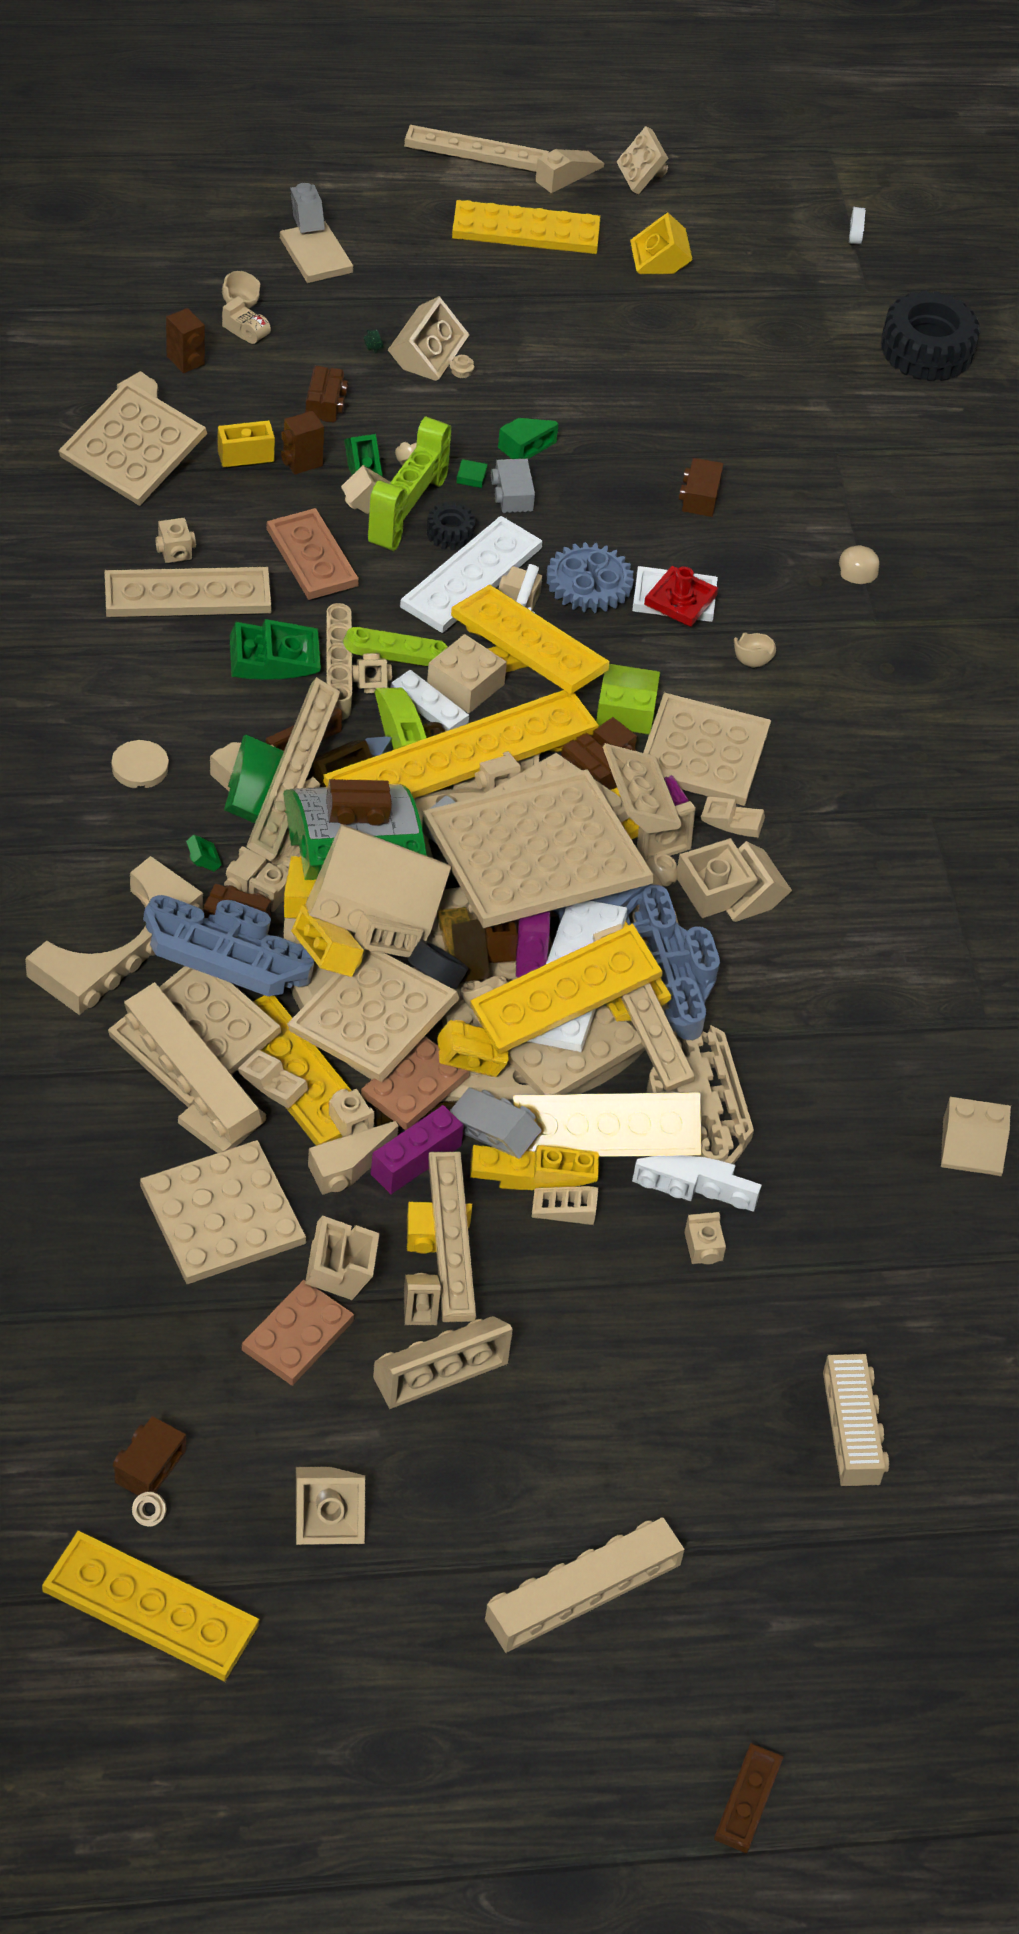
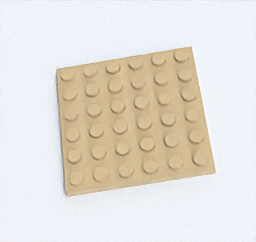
M588 769L423 811L427 827L448 865L451 866L454 876L483 928L653 884V873Z

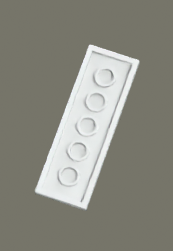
M500 516L401 599L400 607L443 633L457 621V619L451 616V607L489 584L496 588L500 584L502 576H507L512 566L519 568L542 548V540Z
M590 900L566 906L546 964L594 942L593 934L618 924L624 927L627 918V907ZM596 1009L527 1042L582 1052Z

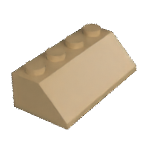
M494 1316L484 1320L476 1319L463 1328L455 1331L447 1330L434 1339L426 1342L418 1341L402 1351L382 1355L378 1360H375L373 1378L389 1409H392L508 1364L513 1329L510 1324Z

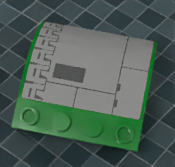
M389 784L392 808L388 824L351 823L346 825L427 856L418 810L410 790L403 784ZM328 787L286 789L283 793L291 846L299 845L304 880L317 879L341 825L340 823H329L326 804Z

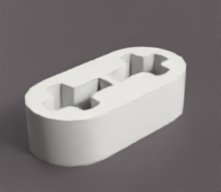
M853 207L849 234L850 244L861 245L865 208Z

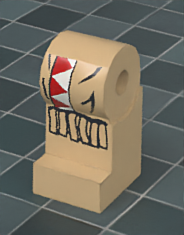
M239 296L223 306L222 326L241 339L255 344L270 333L271 327L268 320L263 315H257L245 307V301Z

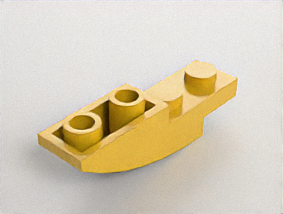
M473 1145L470 1177L500 1181L499 1188L535 1190V1188L581 1186L597 1182L599 1152L537 1145L535 1152L525 1151L520 1159L493 1147Z

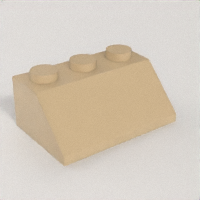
M438 296L418 306L388 351L403 370L436 381L440 379L449 366L450 361L453 360L462 347L469 333L441 297Z

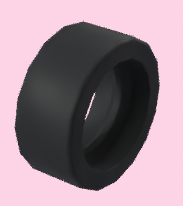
M422 939L408 958V961L418 970L453 989L458 987L468 971V967L460 960Z

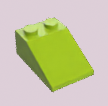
M609 664V670L604 673L596 719L598 725L600 726L614 717L632 732L650 734L660 672Z

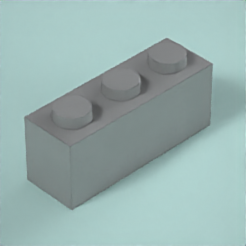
M469 1087L450 1110L464 1124V1135L520 1159L542 1131L534 1121L536 1116L524 1106L517 1108L505 1098L498 1100L486 1090L480 1092Z

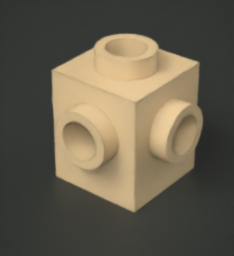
M185 518L158 521V536L155 537L157 552H162L165 563L192 559V548H196L194 532H189Z
M380 653L363 654V659H357V665H352V682H357L358 688H364V693H375L376 688H387V681H392L391 664H387V659L380 658ZM369 667H373L376 670V674L372 678L366 676V670Z

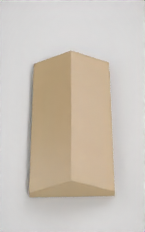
M605 743L603 750L628 817L647 834L679 829L682 824L656 757Z

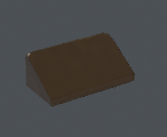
M479 920L451 924L454 957L468 967V971L460 984L473 983L474 981L482 982L490 979L485 928L482 927Z

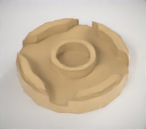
M130 741L119 746L113 753L111 761L113 775L121 784L130 788H138V786L144 785L145 788L153 787L162 782L168 773L169 759L166 751L160 745L151 741Z

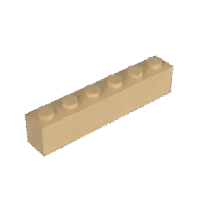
M155 982L124 1001L127 1014L124 1017L133 1031L138 1029L143 1034L141 1038L150 1052L155 1050L159 1054V1062L167 1073L172 1071L177 1076L175 1080L184 1094L189 1092L194 1097L193 1103L202 1116L207 1114L211 1118L210 1124L219 1137L224 1135L232 1144L262 1124L258 1107Z
M663 1517L654 1522L650 1520L645 1521L635 1531L625 1536L617 1535L610 1539L605 1546L597 1550L589 1549L583 1552L577 1560L567 1565L564 1563L556 1565L543 1577L538 1579L530 1578L523 1582L518 1589L508 1594L503 1592L494 1596L487 1604L485 1621L505 1653L680 1566L684 1548Z

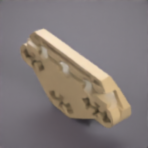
M710 1025L708 1033L703 1031L699 1038L685 1040L677 1036L676 1031H674L678 1043L693 1071L695 1080L666 1092L653 1067L649 1075L646 1093L700 1092L702 1154L694 1156L720 1160L734 1165L752 1140L754 1129L725 1032ZM704 1041L711 1046L712 1052L700 1053L699 1046H703ZM715 1067L718 1079L721 1080L722 1085L710 1087L709 1080H713L711 1068ZM725 1101L732 1120L720 1121L719 1115L723 1114L721 1102ZM735 1136L738 1138L739 1146L728 1156L729 1150L733 1149L734 1146L731 1137Z

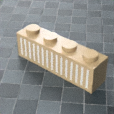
M866 1354L828 1355L823 1376L841 1486L880 1485L884 1472H888L889 1458L887 1452L882 1451L881 1443L884 1441V1428L882 1423L877 1422L876 1414L879 1413V1399L872 1392V1386L874 1385L873 1367H868Z

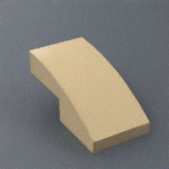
M709 796L701 815L702 821L716 828L759 838L765 819L763 809L736 807L735 799Z
M257 1050L238 1068L239 1073L247 1081L286 1108L291 1107L308 1090L306 1080L284 1070L281 1060L260 1050Z

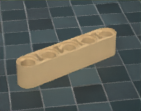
M335 603L328 607L326 616V683L340 691L335 706H338L342 711V720H344L351 714L352 653L345 648L343 639L348 629L352 628L351 609L345 604Z

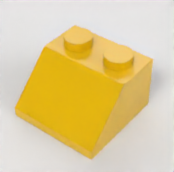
M668 212L630 240L636 271L639 274H674L692 261L686 228Z

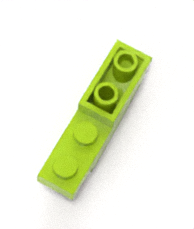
M402 687L376 688L375 695L385 736L392 737L393 750L426 739L418 712L407 692Z

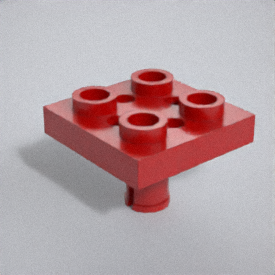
M671 566L645 596L644 605L691 627L715 599L718 587L695 577L693 570L688 567L676 568Z

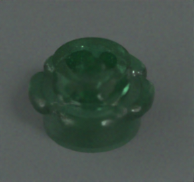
M368 329L366 331L367 335L363 336L368 351L373 349L374 353H377V350L384 348L377 329L372 331Z

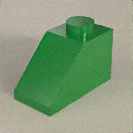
M517 418L500 428L498 448L511 459H529L557 442L558 423L551 420Z
M376 434L344 439L348 467L352 475L364 465L382 476Z

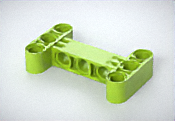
M427 416L424 417L418 429L416 448L390 484L381 480L376 482L370 497L368 541L370 543L395 551L402 538L403 520L428 485L432 484L441 487L448 473L451 425Z

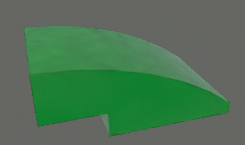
M268 619L264 620L262 626L235 622L230 634L231 677L267 680L295 678L318 673L321 669L318 628Z
M245 734L242 738L228 783L230 791L224 810L256 823L284 751Z

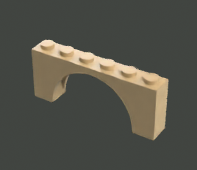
M150 856L130 872L131 892L141 900L145 908L152 897L164 895L196 906L203 911V893ZM145 925L141 933L128 944L112 951L94 954L68 951L46 941L26 957L27 977L80 1015L87 1008L95 1006L106 992L115 989L120 981L130 972H135L149 956L155 955L150 946L152 933L148 932Z

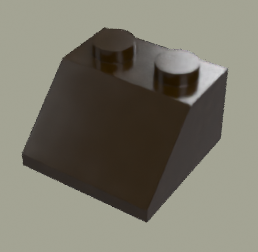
M366 740L350 741L315 757L308 773L309 777H314L320 783V787H326L323 782L324 774L372 758Z

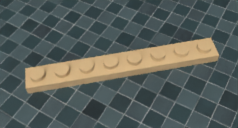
M317 677L310 685L246 845L247 848L269 861L276 857L288 827L283 795L284 790L303 788L340 694V691Z

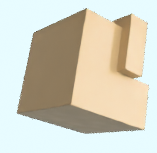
M322 1216L317 1221L305 1284L353 1300L373 1277L379 1233L357 1225L351 1230V1225Z

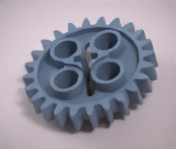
M584 542L583 548H579L578 545L573 544L572 550L563 547V553L556 552L555 558L550 559V565L547 567L546 583L550 585L549 591L555 592L554 598H563V605L569 602L572 603L573 610L578 606H582L583 612H586L587 608H592V611L596 613L597 607H601L606 612L608 605L617 608V602L624 603L625 597L630 596L634 580V572L630 570L631 564L625 563V556L617 557V550L607 552L608 546L598 549L597 543L593 547H588V544Z

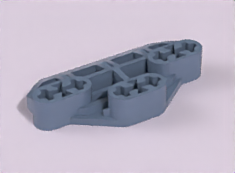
M649 885L631 899L626 906V922L628 925L634 924L642 938L647 937L648 944L646 945L662 970V977L660 978L672 998L667 1002L669 1009H665L664 1014L673 1032L676 1031L677 1036L685 1040H695L703 1032L706 1017L704 1004L716 983L720 958L710 931L703 927H692L687 931L678 925L667 889L660 885ZM639 905L638 912L634 913L636 922L631 923L628 915Z
M164 895L152 897L145 908L143 920L146 922L148 932L152 933L150 946L159 957L265 996L283 994L284 987L291 988L293 985L302 987L308 985L311 981L315 963L314 959L302 945L281 937L270 936L268 932L271 918L261 910L236 901L223 900L217 903L215 915H209V918H204V912L200 908Z

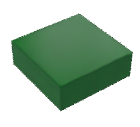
M462 459L456 483L482 488L488 464Z

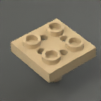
M645 126L626 151L622 153L617 160V164L631 190L639 194L654 175L661 178L667 173L668 165L665 162L668 160V157L654 131Z

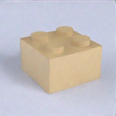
M464 634L429 662L427 683L458 707L470 713L505 684L507 661Z

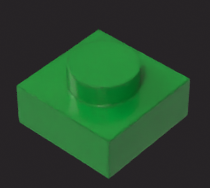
M195 834L186 841L190 851V858L196 866L204 867L214 872L222 865L214 843Z

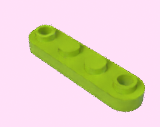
M361 627L348 629L343 639L345 648L353 654L363 656L365 653H380V658L429 666L431 660L448 648L444 642L439 640Z

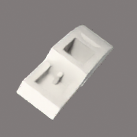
M688 1155L651 1156L637 1159L632 1182L638 1183L645 1188H653L668 1193L675 1198L691 1201L694 1193L697 1192L707 1198L717 1199L732 1204L736 1208L747 1209L753 1212L761 1190V1184L734 1176L736 1165L720 1160Z

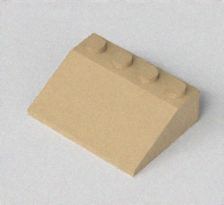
M341 824L306 901V907L309 916L355 933L361 915L365 914L421 928L424 930L421 939L427 941L451 866ZM382 930L380 942H382L385 930ZM394 932L391 945H394L397 932ZM406 934V935H405V938H404V941H403V944H402V947H403V948L406 947V944H407V941H408V938H409V935H410V934Z

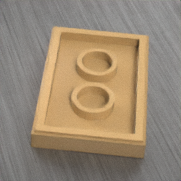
M324 221L325 230L300 233L299 228L296 227L280 231L282 243L307 283L353 273V264L326 221Z

